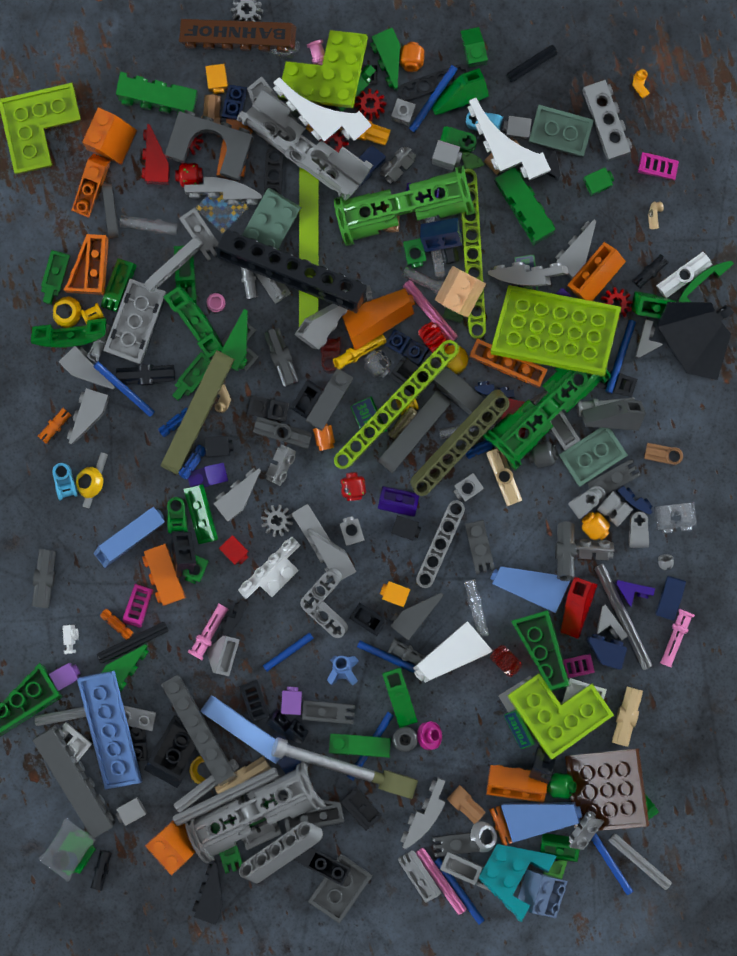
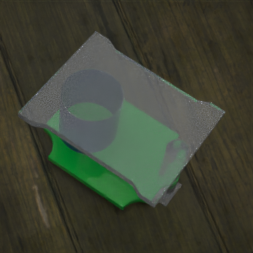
M65 818L58 834L39 860L69 882L72 874H80L96 850L93 845L96 840L91 837L88 830L83 831Z

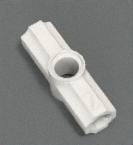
M701 252L656 285L664 298H668L713 264L708 256ZM680 271H687L689 279H681Z

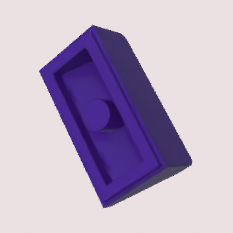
M382 486L378 509L415 517L419 496L413 492Z

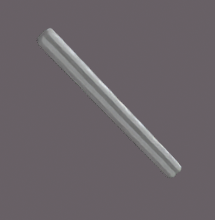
M600 564L596 566L595 571L624 631L628 635L627 638L642 669L646 670L652 667L647 652L605 565Z
M271 768L174 815L173 821L176 826H180L277 779L279 777L276 768Z

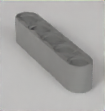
M455 500L448 505L421 565L416 582L422 588H428L433 584L462 519L465 507L460 501ZM453 504L460 505V514L455 515L451 512ZM449 521L453 524L454 528L451 532L444 531V522ZM443 539L446 542V547L443 550H438L435 547L436 540ZM431 556L438 559V565L433 568L427 564V560ZM422 574L430 576L429 584L422 585L419 578Z
M308 821L301 822L242 863L239 869L240 876L253 883L261 882L318 843L323 835L322 829Z

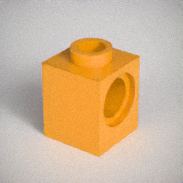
M225 64L205 66L209 92L222 94L224 90H228Z
M389 581L388 584H383L380 594L383 595V600L404 607L410 589Z

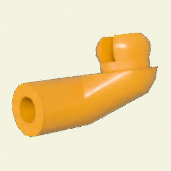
M644 69L634 74L632 83L642 99L650 94L644 86L648 76L647 71Z

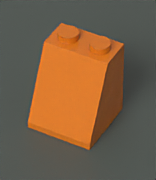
M98 107L82 143L88 151L122 165L137 130L118 116Z
M173 820L146 844L147 849L170 875L178 870L195 853L189 840L185 823L176 826Z

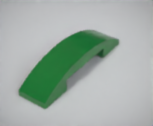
M732 261L719 263L702 272L684 289L677 302H691L687 296L708 276L713 273L719 278L734 263Z
M180 286L163 296L174 312L177 311L198 340L197 344L208 359L217 350L221 351L223 349L222 342L206 316Z
M106 318L87 320V326L53 329L51 325L33 326L31 343L45 347H74L88 344L105 336L107 320Z

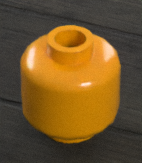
M590 512L582 519V530L591 540H603L608 536L610 523L600 512Z

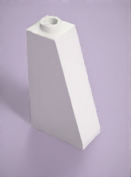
M467 621L414 666V674L420 681L423 680L426 683L492 652V649Z

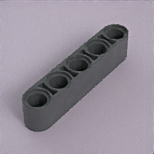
M437 390L378 462L393 474L452 401Z

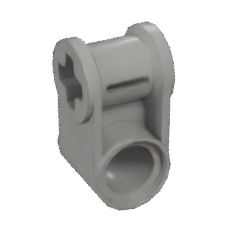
M593 486L569 502L568 505L578 519H580L602 502L606 494L602 487Z
M636 511L630 516L629 548H649L648 517L643 512ZM638 515L644 519L643 522H640V525L634 522V518H637Z

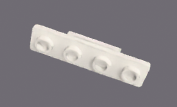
M293 537L284 541L282 546L275 553L271 554L268 560L261 567L257 568L248 580L242 583L238 589L241 595L247 599L260 586L273 597L299 571L287 558L300 544Z

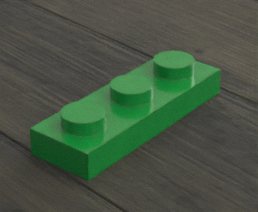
M204 485L185 488L184 493L198 544L218 540Z

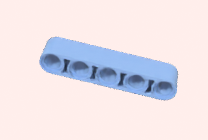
M212 695L209 697L201 709L204 715L275 764L278 763L280 758L271 755L275 738Z

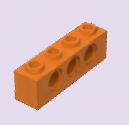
M480 339L476 340L469 356L470 359L536 388L541 386L548 369L532 362L492 355L491 344Z

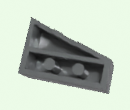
M280 794L282 801L288 799L287 795ZM323 800L326 805L325 808L320 810L313 808L295 818L288 816L284 818L286 831H290L304 821H308L320 828L345 824L342 805L340 802Z

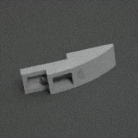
M204 177V184L184 185L185 195H189V198H201V195H208L209 198H219L220 195H223V200L228 202V205H239V202H247V205H257L262 199V195L254 189L224 178Z
M523 262L512 263V267L505 268V265L494 266V270H489L488 275L504 282L522 286L551 285L550 277L567 275L568 267L561 265V263L549 264L550 268L543 269L542 266L532 267L530 271L529 265H525Z
M437 777L436 781H432L429 791L432 793L429 799L425 798L422 806L424 813L416 810L415 814L411 813L407 823L410 824L408 832L404 831L400 841L403 843L402 848L407 849L416 843L438 818L445 804V800L439 798L445 783L444 779Z

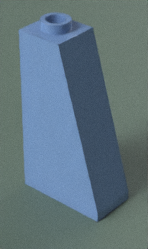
M153 506L99 545L94 555L104 568L108 567L165 523L163 520L164 515Z
M501 566L498 570L494 569L490 578L493 580V585L553 613H556L571 581H561L557 579L555 574Z
M505 802L501 805L512 842L579 824L580 818L583 817L580 806L576 807L575 802Z

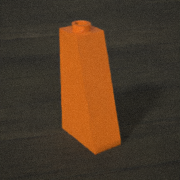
M404 288L363 303L357 313L348 310L342 318L354 349L361 348L413 315L414 310L412 306L415 305L412 294L408 295Z

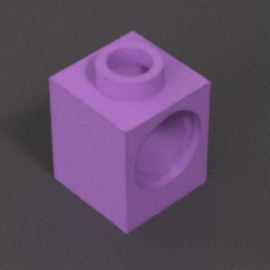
M70 662L51 672L49 676L59 691L76 682L77 678H79L78 675L81 673L77 665H72Z
M287 687V690L282 691L281 714L301 715L302 691H298V687Z

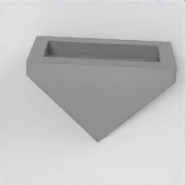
M223 635L207 648L206 652L213 673L225 676L230 675L239 639Z

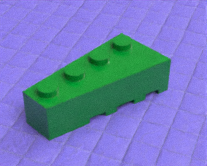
M120 72L116 96L122 102V105L133 106V104L140 105V108L146 110L157 108L159 112L170 114V111L184 113L185 110L193 113L195 112L198 98L197 90L174 84L167 87V84L162 81L155 80L150 83L144 77L136 75V77L129 78L126 77L127 73Z
M513 167L496 177L494 182L531 243L535 246L553 235L556 229L551 219L545 214L542 204L537 202L534 197L535 193L532 188L524 182L525 178L521 170H516Z
M547 610L511 621L549 689L555 691L571 686L550 612Z
M39 663L22 680L19 686L0 703V737L63 698L43 664Z

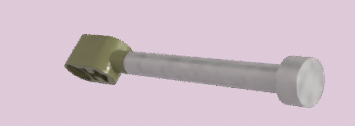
M279 737L276 738L273 744L271 755L280 759L283 756L291 757L379 784L378 788L413 799L418 780L388 770L379 773L288 745L287 740Z

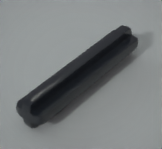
M550 45L508 72L507 78L509 81H516L555 56L558 52L556 47Z

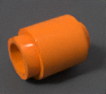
M326 424L322 431L318 428L313 429L316 446H319V451L334 448L335 439L332 425Z

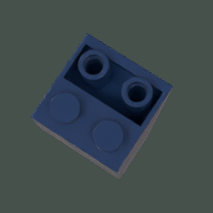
M592 634V637L587 636L586 641L599 664L622 670L628 648L623 646L624 642L613 639L610 642L604 641L605 637Z

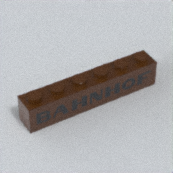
M181 19L179 42L188 49H196V46H203L204 49L214 50L215 47H222L221 49L223 50L240 48L243 51H251V48H258L262 52L277 49L278 52L286 53L288 50H295L296 26L292 23Z

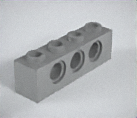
M606 80L585 86L582 91L591 117L594 120L593 123L607 162L629 155L632 144L629 137H625L624 131H626L623 120H619L617 113H620L617 102L612 100L613 90L611 85L607 84ZM603 98L606 100L607 105L601 107L597 104V100ZM610 116L613 119V123L607 125L604 123L603 118ZM611 134L618 135L619 142H612L609 136Z

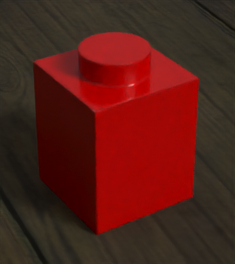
M234 535L219 548L234 565L237 563L241 565L249 558L247 556L249 551Z

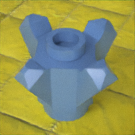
M334 656L330 659L333 669L327 681L331 685L335 684L338 679H347L351 685L358 682L352 673V667L359 662L355 656Z

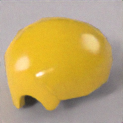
M449 345L445 348L447 354H452L455 351L454 345ZM459 346V353L446 366L456 375L463 373L468 365L469 356L466 350Z

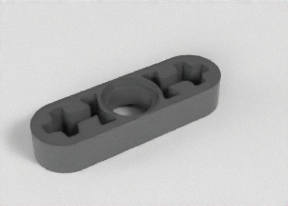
M112 183L102 184L109 239L119 238Z

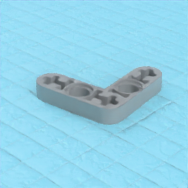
M330 568L301 599L300 605L331 636L341 638L348 631V625L324 602V599L342 580L341 572L335 568ZM333 575L335 577L334 580L328 584L326 581ZM317 586H322L325 589V594H320L317 591ZM314 596L316 599L309 605L308 601ZM321 611L328 614L329 618L327 620L320 616ZM338 626L341 627L339 631L336 630Z

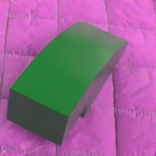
M174 246V255L184 246ZM193 255L175 272L176 287L180 286L197 304Z

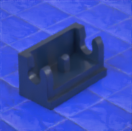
M458 217L421 224L420 239L425 252L462 246V230L459 229Z

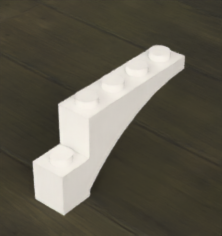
M280 77L273 82L275 92L280 97L282 95L285 96L288 100L286 102L288 107L292 111L297 110L301 115L298 117L305 126L310 125L313 129L311 133L318 141L320 139L325 141L340 127L343 129L341 133L347 140L352 139L355 141L372 126L360 111L346 113L327 109L297 94Z
M477 98L469 100L470 106L467 108L471 117L475 116L478 121L475 126L479 135L483 134L486 139L483 144L487 153L491 151L494 157L491 159L495 170L499 169L501 173L522 164V167H520L521 173L524 178L528 177L529 181L550 172L551 169L543 152L538 154L509 139L490 121L482 110Z

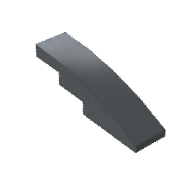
M436 358L432 360L434 368L441 366L442 363ZM445 367L432 381L438 385L437 388L453 399L452 402L468 414H471L484 400L478 392L448 367ZM423 371V375L428 378L427 372ZM485 412L482 418L488 417L490 412Z

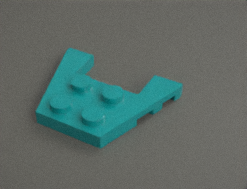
M497 844L479 879L522 922L530 905L513 896L529 864L548 873L557 856Z

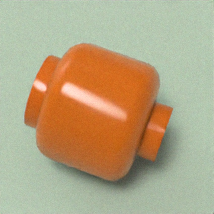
M408 42L401 47L399 63L404 70L416 72L423 67L424 48L416 42Z

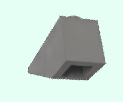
M595 219L591 223L587 221L581 228L583 232L580 236L577 237L575 235L568 242L570 247L566 251L562 249L555 257L557 259L556 263H561V265L568 267L567 276L571 279L586 263L596 224Z
M331 304L307 317L295 335L311 348L320 349L326 344L330 332L336 329L337 322L341 316L345 315L348 310Z
M74 346L58 361L75 378L114 391L117 389L93 367L96 361L92 363L87 358L88 353L82 347L78 349Z
M87 388L85 392H81L79 398L81 406L74 413L73 421H75L73 429H69L67 435L69 444L74 445L104 415L110 398L109 395Z
M255 468L251 469L245 474L246 479L242 482L237 480L230 486L231 490L225 494L223 491L215 498L216 502L213 504L227 522H230L244 511L260 476L261 470L259 468L257 470Z
M307 529L310 534L307 537L312 547H317L318 552L316 555L320 562H325L327 565L325 571L330 568L339 570L342 580L356 572L344 549L312 529Z

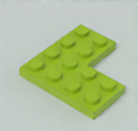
M330 30L323 64L314 65L286 61L282 80L297 94L314 104L353 108L368 40L367 34ZM278 95L280 100H287L284 95L281 97Z
M73 83L0 99V112L14 174L17 175L53 166L44 129L81 121Z
M538 673L507 695L550 760L614 716L592 683L560 704Z

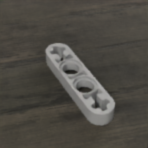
M197 236L194 237L144 283V286L150 292L156 290L196 254L204 243Z

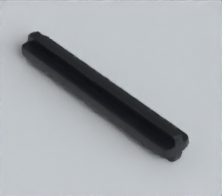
M161 622L99 652L97 658L100 663H105L168 632V627L165 622Z

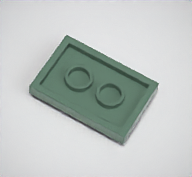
M538 105L528 142L584 157L594 120Z
M268 188L242 236L249 239L253 238L259 243L271 245L278 250L302 207Z
M599 428L558 456L580 487L628 455L611 429Z

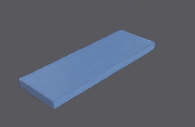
M115 670L77 678L104 788L111 789L141 783L142 778Z

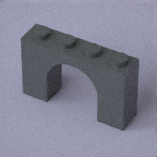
M185 110L184 113L179 111L166 149V158L185 164L192 141L200 134L215 133L223 138L227 146L220 175L239 181L253 140V135L250 134V131L244 128H239V130L233 129L232 125L221 122V124L214 123V119L210 117H196L195 113Z

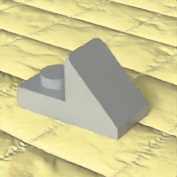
M645 320L643 323L634 357L636 359L663 345L662 343L649 340V337L652 338L655 327L652 326L653 321Z
M602 605L596 633L598 634L610 626L611 629L609 631L615 639L623 640L628 637L608 607Z

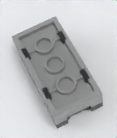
M129 279L103 351L142 365L165 302L163 296L167 292L158 288L150 292L144 286V283Z

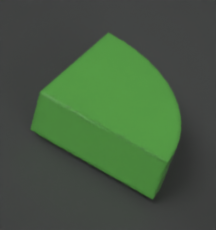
M461 152L465 169L473 170L484 166L483 161L477 155L470 152Z
M554 861L549 872L546 873L544 871L543 874L562 880L568 861Z

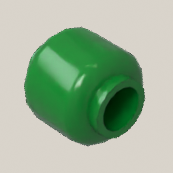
M554 773L551 776L550 783L547 784V792H550L553 798L569 799L572 793L576 792L577 784L570 774Z

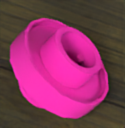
M429 721L419 726L417 738L420 746L425 750L437 749L440 746L442 732L438 724Z

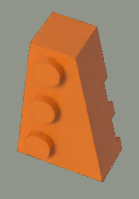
M86 235L77 256V261L71 271L67 285H65L64 291L66 293L105 294L109 238L106 235Z

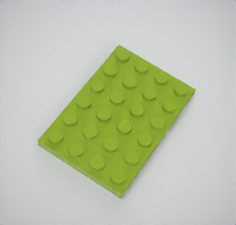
M508 285L491 354L605 377L621 307Z

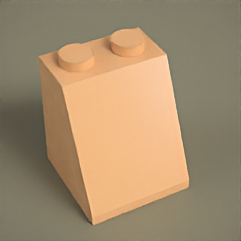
M452 266L435 300L456 313L469 317L486 283Z

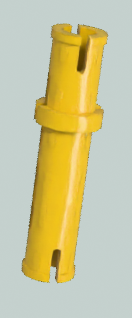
M381 334L357 350L354 348L347 349L344 354L333 359L335 367L340 370L349 363L357 362L363 355L385 344L386 338Z

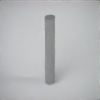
M103 452L100 453L96 469L101 474L108 454ZM93 497L85 498L82 506L90 509Z

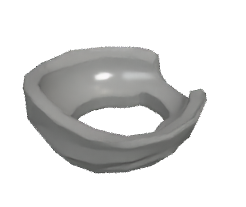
M479 821L473 825L470 839L478 845L480 852H488L496 844L497 833L490 823ZM488 829L491 833L492 841L484 845L480 838L482 832Z

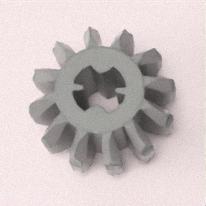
M256 0L233 1L235 6L231 8V12L235 13L232 16L233 20H261V16L258 15L263 13V9L259 8L262 5L261 2H256ZM245 7H249V14H245L243 11Z
M271 505L272 513L265 509L264 512L269 516H261L262 520H267V523H263L261 526H269L266 530L267 534L273 529V537H276L277 531H279L281 537L284 536L283 528L290 532L286 524L293 525V522L287 521V519L293 517L292 514L285 516L289 509L285 508L281 512L282 505H278L277 511H275L274 505ZM276 515L283 520L280 522V526L272 524V519L274 520L273 517Z

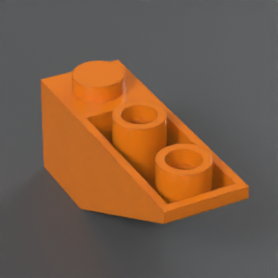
M93 153L87 160L71 211L88 218L90 217L102 184L105 181L111 163L110 159Z

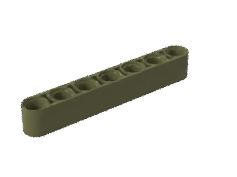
M218 350L215 352L160 467L176 475L179 474L235 359Z
M492 391L414 474L410 484L418 496L427 495L508 409L510 402L503 391ZM498 398H503L501 403L495 404ZM485 412H490L488 417L482 418ZM472 426H477L475 431L469 432ZM459 440H464L462 445L456 446ZM446 454H451L447 460H443ZM433 468H438L434 474H430ZM420 482H424V485L422 487L417 488V485Z

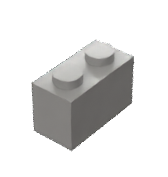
M438 140L432 158V165L454 171L455 166H459L462 158V153L459 152L460 147Z

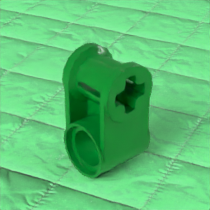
M443 127L440 141L459 146L462 152H473L477 144L476 137L472 133L452 127ZM467 139H470L472 143L469 146H465Z
M180 497L171 498L167 504L168 534L176 531L188 532L185 501ZM174 500H178L182 504L179 511H175L171 507Z

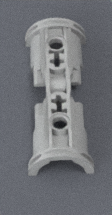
M265 86L252 107L246 113L243 111L239 113L237 121L242 122L244 126H249L257 135L282 152L292 162L305 169L330 189L338 192V195L343 197L344 200L349 199L366 178L373 165L367 160L363 162L344 147L338 153L322 140L315 145L302 135L305 128L288 116L291 112L288 105L271 94L272 90ZM266 128L272 129L274 133L270 134V131ZM327 173H331L332 175H334L335 179L329 176Z
M307 762L298 764L296 770L255 790L256 798L241 805L239 800L236 799L186 822L185 826L189 840L200 859L205 863L214 861L213 856L236 846V841L253 834L249 825L258 820L266 818L267 823L272 825L288 816L295 818L313 808L316 810L325 808L324 801L314 791L308 778L307 768L309 766ZM282 790H286L289 794L286 801H282L279 798V793ZM264 799L276 800V802H272L268 805L269 808L263 807V804L265 803ZM230 816L236 817L235 824L228 823L225 825L223 823L231 819ZM215 822L220 825V831L217 834L211 831V826Z

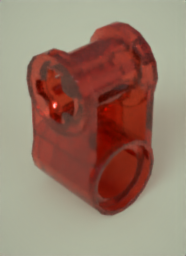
M337 337V339L327 338L326 344L321 347V365L326 373H334L337 369L335 366L329 369L324 364L327 360H333L339 356L341 337Z

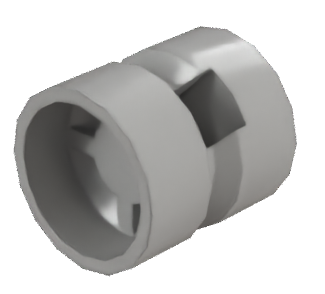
M612 491L597 510L604 516H609V521L618 527L631 513L633 508L626 501L621 502V497Z

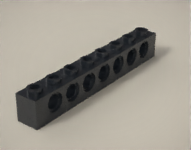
M226 230L217 245V258L352 312H358L366 297L367 285L363 282L350 279L341 273L332 272L324 266L312 264L306 259L297 258L291 253H284L271 245H264L253 238L244 237L238 232Z

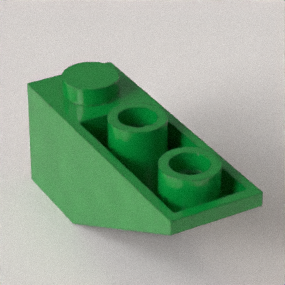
M392 27L371 36L372 42L370 46L373 53H377L380 58L377 62L381 71L385 70L388 76L385 78L388 87H393L396 92L398 88L400 43Z
M480 68L461 74L441 93L432 107L435 115L469 104V100L474 98L480 101L483 98L489 97L485 78Z
M147 644L107 664L101 672L115 670L120 693L127 685L125 680L128 675L132 677L138 669L136 664L139 659L143 661L149 652L146 650L148 648Z
M401 668L383 672L382 675L399 728L417 723L416 714Z

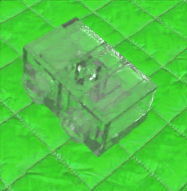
M694 502L654 507L657 530H662V533L673 532V528L681 527V531L693 530L692 526L697 525ZM674 513H676V516H680V520H677V524L674 520H671V517L674 516Z

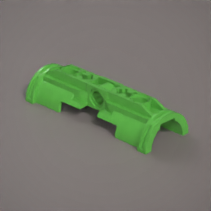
M464 165L455 167L456 171L411 183L409 184V191L392 195L391 190L388 189L352 197L344 200L343 197L334 198L335 212L345 246L353 245V240L379 234L378 230L398 226L397 216L412 212L416 213L417 220L437 215L440 218L464 212L467 215L475 214ZM438 188H443L446 192L445 196L441 199L436 198L434 195L435 190ZM431 190L433 201H430V197L425 198L423 203L416 200L419 197V193L426 196L429 195L427 191ZM381 203L389 205L385 213L382 210H377V215H374L372 205L375 204V208L381 207ZM363 207H368L371 210L370 215L366 218L360 215V210Z

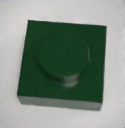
M446 307L443 319L461 324L463 315Z

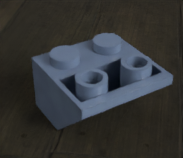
M527 869L518 899L530 905L528 912L556 918L568 881Z

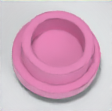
M214 293L207 298L206 304L210 311L220 312L224 309L226 301L221 294Z

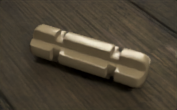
M409 407L388 432V435L392 439H396L416 416L417 411L413 407Z

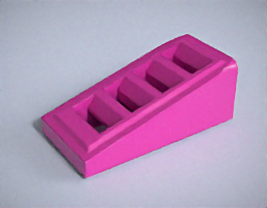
M642 152L638 173L675 180L679 161ZM647 159L650 160L649 169L645 168ZM654 161H658L656 171L653 170ZM663 162L665 163L664 171L660 172L661 163ZM669 164H673L671 174H667Z
M137 584L134 585L122 619L124 623L138 628L142 627L153 589ZM137 592H140V593L146 594L147 597L145 598V597L136 595V593H137ZM134 600L142 601L144 605L135 603ZM132 607L141 609V613L131 610ZM131 614L139 617V619L130 618L129 616Z
M591 654L563 660L568 678L595 673ZM583 659L586 660L588 670H584ZM574 661H578L580 672H576ZM569 662H570L571 669H572V673H571V674H569L568 668H567V664H566V663H569Z

